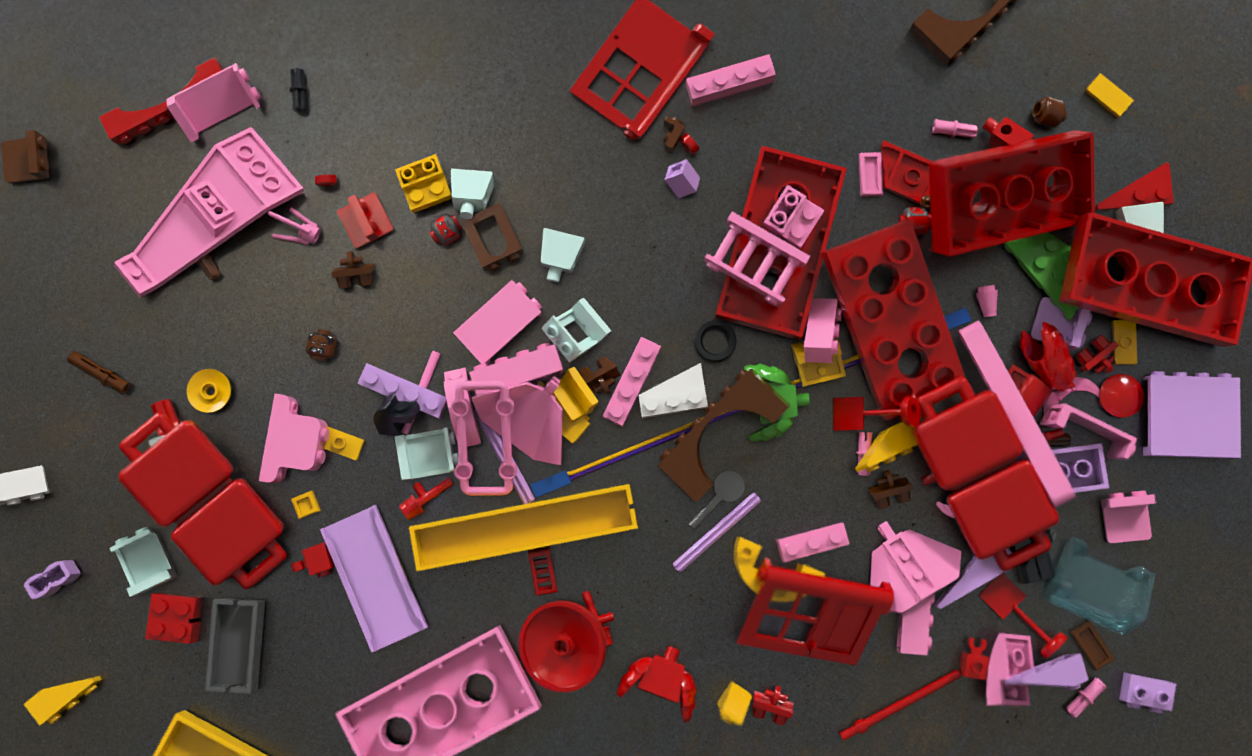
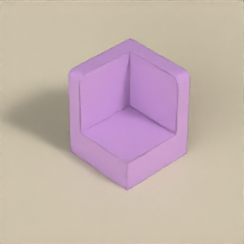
M686 159L668 167L665 181L675 195L681 198L697 191L700 177Z

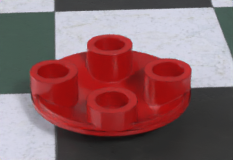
M1112 375L1103 382L1100 388L1099 404L1115 417L1125 418L1132 416L1139 411L1143 404L1144 392L1142 386L1130 375Z

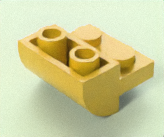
M436 154L395 169L412 214L452 199L447 179Z
M805 341L791 344L802 387L846 376L839 342L838 353L833 354L832 363L805 362Z

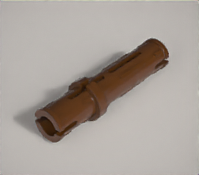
M77 351L71 352L67 358L69 364L100 381L101 385L109 386L121 395L127 393L130 388V383L115 375L114 371L101 367Z

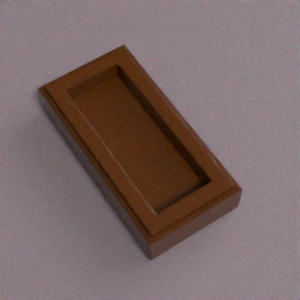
M1087 620L1069 632L1094 671H1098L1115 660L1091 621Z

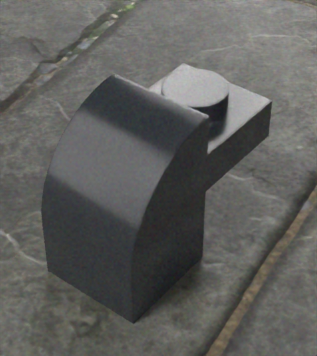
M396 394L385 397L373 416V422L379 435L398 436L406 423H412L420 410L418 402L398 401Z

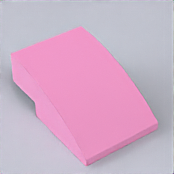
M1005 633L998 635L988 666L987 706H1030L1028 686L1007 685L1004 681L1034 667L1030 636Z

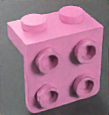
M1146 491L1132 492V496L1124 497V493L1109 494L1110 498L1101 499L1105 536L1108 543L1151 539L1152 533L1148 504L1156 503L1154 494L1146 495Z

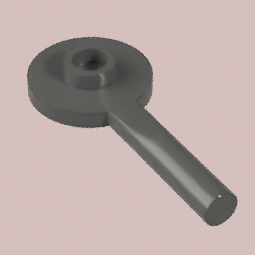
M734 471L720 473L714 481L715 496L688 524L696 529L722 500L732 502L739 499L745 490V483L741 475Z

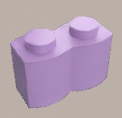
M73 560L57 561L49 565L43 573L30 577L25 582L24 587L31 599L49 597L55 594L62 585L74 582L81 573Z

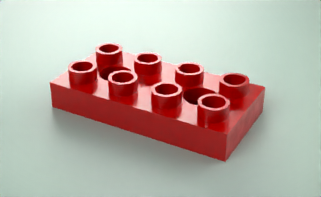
M1074 130L928 162L933 252L953 256L1074 226L1079 216L1088 212L1095 213L1094 133ZM1053 173V185L1046 187L1048 178ZM980 189L981 201L972 206L973 197Z
M761 146L742 217L771 233L763 223L778 201V195L785 190L787 185L807 196V200L822 208L824 212L799 249L808 254L810 258L804 268L799 266L793 271L783 289V293L780 294V296L786 298L782 305L777 304L774 306L765 301V297L726 274L715 318L795 340H800L803 337L823 261L821 252L826 250L847 168ZM785 212L787 216H791L790 213ZM742 232L737 234L729 262V266L732 268L749 242V236ZM781 238V240H783V241L787 242L788 244L794 246L793 244L789 243V242L786 241L785 239ZM761 243L757 245L741 273L753 279L769 252L767 250L768 247ZM782 255L776 256L767 272L774 273L780 277L788 264L787 258Z
M1088 212L1077 219L1059 302L1220 347L1238 345L1252 280V258ZM1111 256L1117 257L1119 265L1124 269V277L1120 282L1112 279L1108 273L1107 262ZM1194 279L1198 280L1200 288L1206 292V299L1202 305L1198 304L1191 295V284Z
M911 221L899 222L821 252L877 410L900 409L901 402L906 396L914 395L918 398L958 377H965ZM879 264L888 267L892 273V283L883 293L871 289L868 282L871 270ZM908 348L917 350L921 356L919 369L911 375L903 374L898 368V360L901 353ZM879 415V416H880L881 418L885 419V420H889V419L894 418V417H897V416H899V415Z

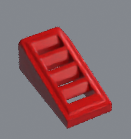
M550 546L529 549L528 557L535 596L556 593L557 586ZM544 555L547 556V558H541V559H535V560H534V557L544 556ZM548 563V567L535 568L536 565ZM550 573V576L537 578L539 574ZM551 581V585L538 586V583Z

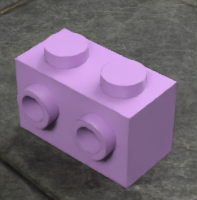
M1123 672L1119 699L1127 702L1126 706L1141 709V705L1149 706V711L1163 713V710L1172 711L1176 684Z

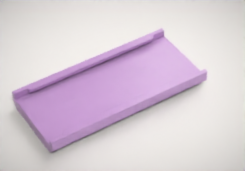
M373 505L368 509L320 529L371 652L428 628L377 505Z

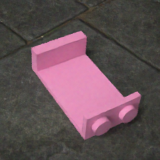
M235 63L166 100L170 112L192 143L199 139L198 132L254 104L256 109L259 108L258 99L261 96L255 86L251 88L247 82L250 78L245 69H240Z
M511 280L453 332L481 364L486 363L488 365L491 362L490 359L537 316L540 318L543 315L540 311L542 306L535 298L530 300L526 296L528 291L520 282L515 284Z
M1065 403L1048 405L1039 424L1046 429L1064 428L1067 420L1112 441L1106 455L1108 459H1129L1136 449L1135 443L1137 438Z

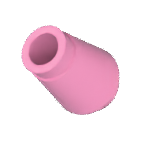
M995 285L977 287L978 292L976 296L983 317L996 316L998 290L995 289Z

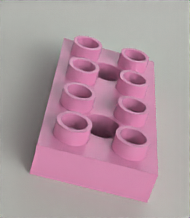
M501 625L342 709L336 713V716L356 756H453L539 710L542 705ZM478 673L491 679L494 686L490 700L479 702L468 696L466 685L470 675ZM400 717L410 723L413 730L410 743L397 745L389 740L386 734V727L390 718Z

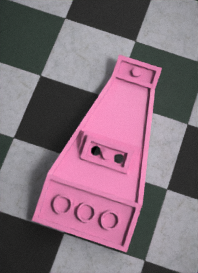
M250 127L213 146L135 251L115 261V268L141 298L167 283L266 212L302 194L303 187L254 129Z

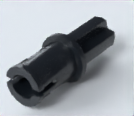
M295 68L290 70L291 87L289 91L292 93L293 110L295 112H303L306 109L305 93L307 92L304 84V70Z

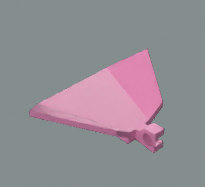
M553 376L544 388L539 384L536 386L528 382L508 387L509 398L514 402V410L510 415L511 443L533 460L561 465L563 409L552 394L558 388L560 380ZM500 390L472 397L471 399L480 420L502 436L501 416L496 412V404L500 399Z
M887 521L879 525L878 531L887 541L872 552L870 586L880 587L881 582L891 584L894 591V602L889 612L903 613L959 578L962 551L910 529L895 535Z

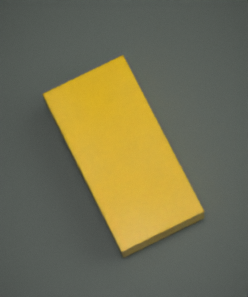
M1101 73L1085 90L1088 95L1117 118L1134 101Z

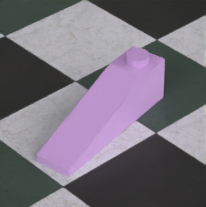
M1005 549L1008 555L1012 553L1008 549ZM974 556L961 571L959 578L948 586L934 602L933 606L942 609L1003 572L1006 573L1008 571H1003L999 568L994 556L984 560Z
M1081 653L1059 656L1004 681L1007 685L1067 687V690H1074L1080 688V684L1089 679Z

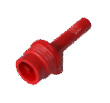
M448 477L436 487L426 492L420 482H417L412 488L419 498L415 499L411 494V497L398 507L409 521L413 517L424 513L421 506L454 484Z
M590 591L582 593L587 610L595 616L601 627L602 624L614 620L612 612L598 616ZM609 626L602 627L606 648L613 645Z

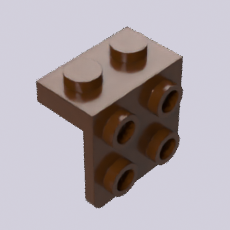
M35 130L26 131V138L2 142L4 180L7 183L49 179L45 136Z

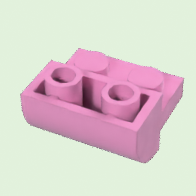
M787 185L763 224L773 235L780 239H785L800 249L824 210L807 200V196ZM785 212L790 213L791 216H787Z

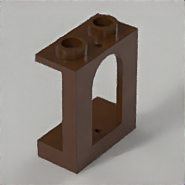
M500 203L474 214L472 219L461 220L462 226L484 271H494L501 267V263L506 261L509 263L514 262L523 254V250ZM496 220L507 243L505 252L500 256L490 255L486 251L476 228Z

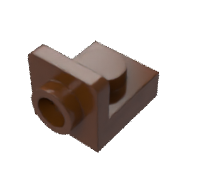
M666 116L664 126L671 129L672 132L670 130L667 132L663 142L665 143V151L673 154L680 142V138L685 133V126L681 120Z

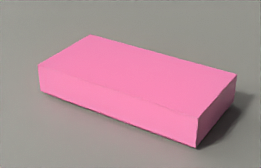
M881 152L859 153L860 197L883 196Z

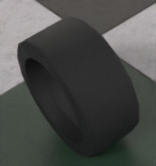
M710 320L702 324L697 330L694 342L699 356L706 361L715 363L722 362L730 357L735 350L737 340L736 334L729 324L721 320ZM710 329H720L728 337L727 348L719 354L709 353L703 346V336Z

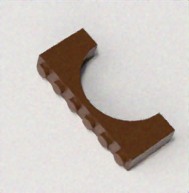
M996 0L990 11L979 18L969 21L949 20L935 14L928 8L913 22L909 31L941 62L947 65L951 60L955 62L963 54L961 50L965 46L970 48L978 40L977 35L981 31L985 33L993 25L991 21L996 16L1001 18L1007 12L1008 8L1006 6L1010 2L1015 4L1018 0Z
M752 368L748 371L743 369L735 378L738 382L733 387L728 385L719 394L723 398L717 404L713 401L704 410L707 414L702 419L697 417L689 426L692 430L687 435L682 433L674 441L677 446L672 451L668 448L659 457L662 461L658 466L695 502L714 484L706 474L700 458V441L709 422L716 416L728 411L747 410L758 413L774 423L790 406Z

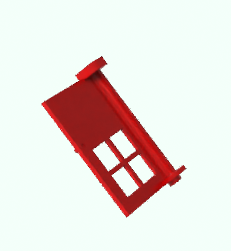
M635 0L569 92L624 131L623 134L632 141L634 139L640 140L711 42L715 33L701 24H696L691 31L650 0ZM616 48L637 62L625 81L604 67ZM640 66H643L662 80L649 98L628 84ZM600 70L621 84L609 103L588 89ZM624 88L646 102L633 121L612 106Z
M765 558L762 566L758 568L756 573V579L759 581L761 588L737 643L739 645L856 666L881 614L888 615L893 605V588L887 582H881L880 587L774 567L771 566L770 560ZM776 589L797 593L789 613L767 609ZM803 594L825 598L816 618L795 614ZM764 614L786 618L778 637L756 633ZM792 619L813 623L805 642L784 639Z

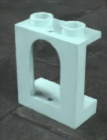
M584 298L580 299L570 310L560 316H552L541 328L569 362L599 344L611 332L610 328ZM574 321L588 336L579 343L564 328Z

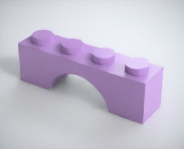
M367 363L358 381V384L385 396L396 394L398 401L418 402L420 411L441 420L448 408L445 396Z

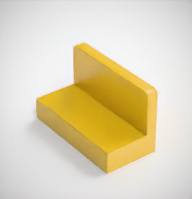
M575 367L566 371L562 379H560L558 388L552 393L571 422L591 413L599 402Z

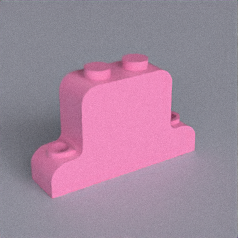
M274 394L259 481L280 483L284 480L288 468L317 471L325 461L324 445L328 441L330 434L329 429H327L328 425L322 419L298 415V403L293 397Z

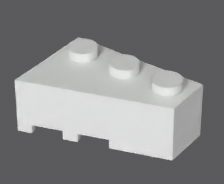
M701 363L638 395L642 419L706 409L708 404Z
M43 466L0 474V505H16L21 503V500L29 498L31 501L45 498V494H49Z

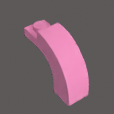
M466 368L444 372L445 394L456 439V416L452 414L450 408L455 400L456 385L460 382L468 381ZM464 390V398L470 405L469 411L465 415L467 447L481 444V437L471 401L470 390Z

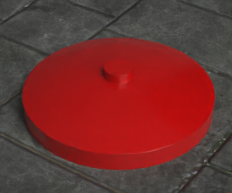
M553 601L534 610L525 620L519 636V653L526 671L538 684L556 692H571L584 687L598 675L605 661L606 640L600 623L586 608L570 601Z

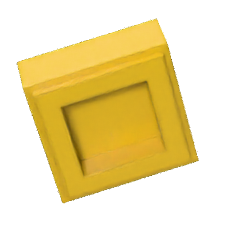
M313 491L291 499L298 519H303L321 511Z

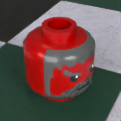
M908 207L903 211V215H899L898 223L911 221L916 236L925 235L932 227L931 213L927 212V209L924 207Z
M443 214L430 224L432 231L429 233L435 243L440 241L442 245L447 246L461 237L460 231L462 227L454 215Z

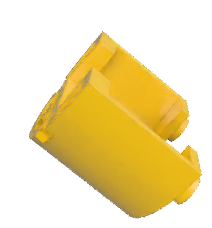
M737 537L733 552L736 570L745 585L758 594L761 587L756 579L757 569L753 568L762 546ZM800 563L797 564L795 571L825 576V573ZM776 589L771 600L778 602L794 601L797 593Z

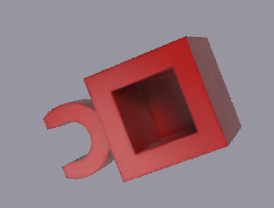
M320 543L302 550L304 559L291 564L293 572L308 568L310 576L317 574L318 578L331 574L330 569L336 568L326 543Z
M969 637L967 643L970 653L961 651L959 673L964 677L987 680L990 657L982 655L987 642L985 639H981L980 646L975 647L974 638Z

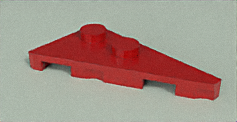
M1169 163L1161 165L1095 206V211L1117 210L1121 207L1163 202L1164 206L1174 204Z

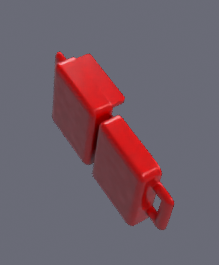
M961 376L918 397L924 421L912 428V435L939 487L944 490H952L953 493L947 497V504L972 553L981 560L994 556L999 568L1003 571H1008L1049 551L1051 542L1044 530L1055 526L1059 522V515L1032 463L1025 459L1017 461L1016 457L1023 452V445L997 394L993 391L985 390L975 395L968 380ZM959 393L963 400L962 402L938 414L935 413L932 405ZM1033 537L1034 543L1014 553L1007 554L1005 549Z
M158 412L120 443V450L131 462L130 465L119 473L120 483L160 527H168L173 522L178 526L172 531L171 540L210 584L214 586L220 585L232 576L243 589H250L286 559V552L275 540L284 530L283 523L244 479L238 478L232 481L229 476L233 473V466L194 421L185 420L175 426L164 413ZM160 429L165 436L142 454L137 449V446ZM265 548L270 555L247 573L242 566Z

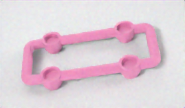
M502 381L460 382L455 387V400L452 402L450 409L452 414L456 416L459 463L455 467L454 474L460 480L461 491L469 496L508 495L513 490V478L517 473V465L512 461L510 415L514 410V402L509 398L508 386ZM464 390H500V399L496 404V412L501 416L503 462L499 468V475L504 479V487H469V478L473 473V466L467 459L465 415L468 413L470 405L464 398Z

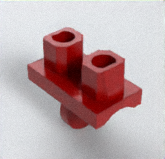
M1099 335L1091 341V344L1098 352L1092 355L1085 347L1075 354L1076 359L1080 363L1078 369L1082 373L1086 370L1089 371L1096 364L1098 366L1094 371L1097 374L1103 370L1106 373H1110L1113 371L1111 363L1115 361V358L1112 355L1107 359L1105 357L1119 345L1116 341L1110 342L1103 335Z
M777 685L774 691L767 689L765 693L754 691L752 702L753 717L764 719L766 711L774 713L773 722L775 724L784 726L788 718L792 719L794 713L793 702L787 701L788 696L781 694V687Z

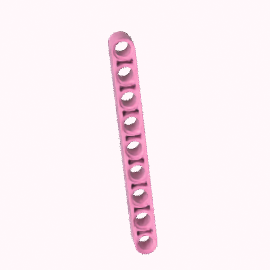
M978 320L958 330L959 336L987 388L997 394L1023 445V453L1027 461L1031 462L1054 508L1076 498L1069 481L980 321Z

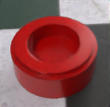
M685 133L680 138L682 146L691 155L700 150L695 140L689 134Z
M318 175L314 177L316 186H332L337 184L336 175Z

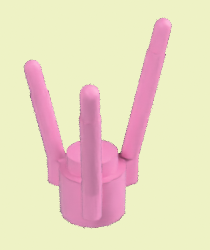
M290 208L289 210L306 224L299 225L271 211L268 212L269 216L298 229V235L301 236V238L272 234V238L298 242L307 246L309 243H316L321 232L318 224L311 222L295 209Z

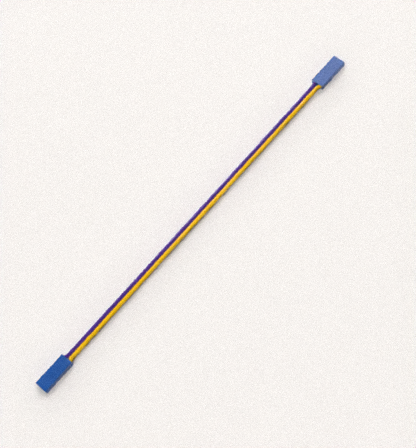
M966 308L944 316L949 330L972 321ZM858 355L843 360L844 369L860 363ZM800 378L791 381V384L795 385L796 389L802 387ZM733 410L722 413L713 418L709 422V424L729 417L731 415H734L743 410ZM693 422L573 471L565 470L530 484L535 498L572 484L571 481L675 439L682 433L687 434L692 430L689 426Z

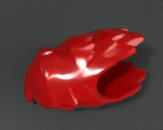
M1042 323L1041 337L1044 347L1037 343L1031 337V334L1028 335L1023 330L1021 332L1020 347L1030 369L1050 389L1064 392L1067 389L1075 388L1073 381L1077 373L1074 368V361L1070 355L1069 347L1059 330L1052 324Z

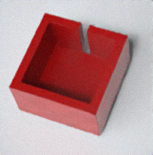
M162 592L151 594L145 639L186 644L198 642L201 622H190V619L202 617L204 597Z

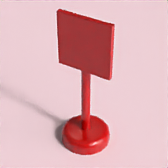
M914 395L904 397L900 409L864 410L863 396L833 398V431L864 430V416L900 415L904 425L908 427H916L921 418L919 400Z
M1003 573L997 576L978 595L1003 620L1014 610L1047 642L1040 651L1045 659L1056 652L1068 638L1062 632L1057 633L1052 638L1048 637L1017 606L1026 595Z

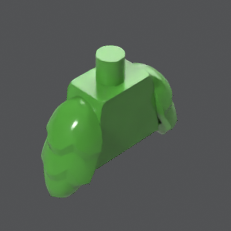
M764 364L746 365L744 367L746 371L751 368L754 369L790 404L789 408L774 423L760 415L761 424L767 425L750 434L748 439L751 442H766L774 437H780L791 428L794 417L798 416L797 407L810 405L809 393L796 394V386L791 384L789 376L775 366L769 367Z

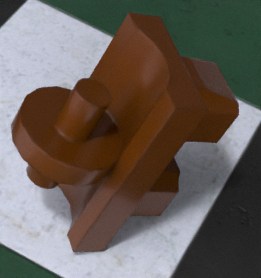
M353 251L347 252V258L340 259L341 266H348L334 268V271H331L332 278H336L339 288L351 287L350 276L358 275L359 286L370 285L372 283V272L375 270L374 263L356 265L363 263L362 256L354 257Z
M604 356L596 362L600 368L599 370L592 373L588 366L580 369L578 373L591 391L595 390L597 394L604 390L608 395L611 393L608 387L615 384L614 378L620 376V373L614 361L611 362Z
M889 470L883 471L884 477L877 479L878 485L868 487L869 494L875 500L879 509L889 507V497L896 495L899 503L909 502L910 491L913 490L912 483H909L906 477L900 479L899 474L891 475Z

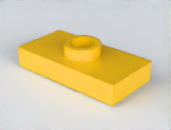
M1126 320L1111 321L1112 342L1116 341L1119 345L1112 351V355L1115 358L1113 365H1136V323Z
M327 426L330 434L328 441L325 442L324 449L358 461L366 440Z

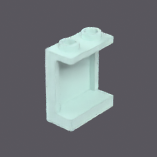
M448 427L423 433L395 436L402 480L406 481L452 473L459 463L458 453H454L453 445L456 444L454 431L451 432Z
M144 527L137 530L135 536L120 538L115 541L116 545L110 547V551L117 554L130 584V587L127 588L130 597L139 596L178 577L157 529Z

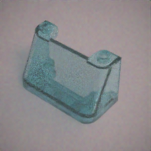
M1072 537L1067 541L1055 569V577L1050 581L1045 596L1046 600L1117 633H1129L1145 622L1156 574L1140 566L1131 568L1127 572L1088 555L1089 546L1083 540Z

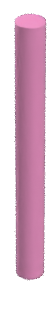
M432 351L419 386L427 389L440 353ZM414 420L412 423H406L401 433L408 435Z

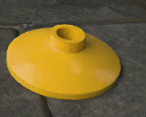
M204 369L192 376L187 385V397L190 404L201 412H216L222 409L230 399L231 385L228 378L222 372L214 369ZM214 388L215 392L210 396L208 390Z

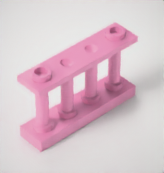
M731 212L726 223L729 225L728 228L730 230L715 256L712 257L709 254L705 256L704 262L707 263L706 266L715 272L720 270L765 296V301L774 306L777 304L782 305L786 299L780 296L782 290L795 268L799 266L804 268L810 256L738 214ZM742 232L749 236V242L732 268L721 261L737 234ZM761 243L768 247L767 250L769 252L754 278L751 279L742 274L741 271L756 246ZM782 255L787 258L788 264L773 290H770L760 283L776 256Z

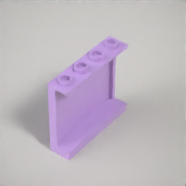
M1161 371L1151 372V375L1143 377V381H1148V447H1143V456L1241 458L1240 378H1232V374H1217V377H1209V373H1195V376H1187L1186 372H1174L1173 376H1165V372Z

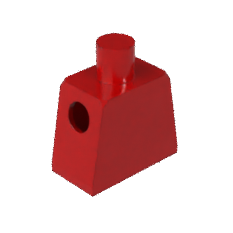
M990 117L982 126L983 129L991 134L988 144L992 148L1033 140L1034 138L1032 133L1007 117L1000 123Z

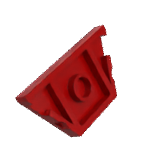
M883 140L881 144L883 189L920 205L921 197L930 195L928 162L932 161Z

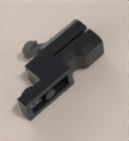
M1053 529L1047 530L1046 535L1052 544L1057 538L1056 533ZM1030 537L1009 548L1010 551H1018L1035 541L1033 537ZM1049 551L1016 566L1021 584L1040 581V579L1046 580L1055 577Z

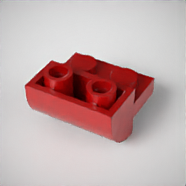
M1013 364L1008 373L1034 418L1051 395L1052 390L1033 374L1026 373Z

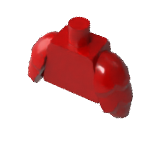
M667 646L664 658L655 655L653 658L643 657L632 663L628 671L621 677L620 685L616 692L619 698H621L641 678L637 689L675 704L679 702L680 698L683 723L690 721L692 711L696 708L695 695L697 691L695 682L690 673L685 671V666L676 663L680 650Z

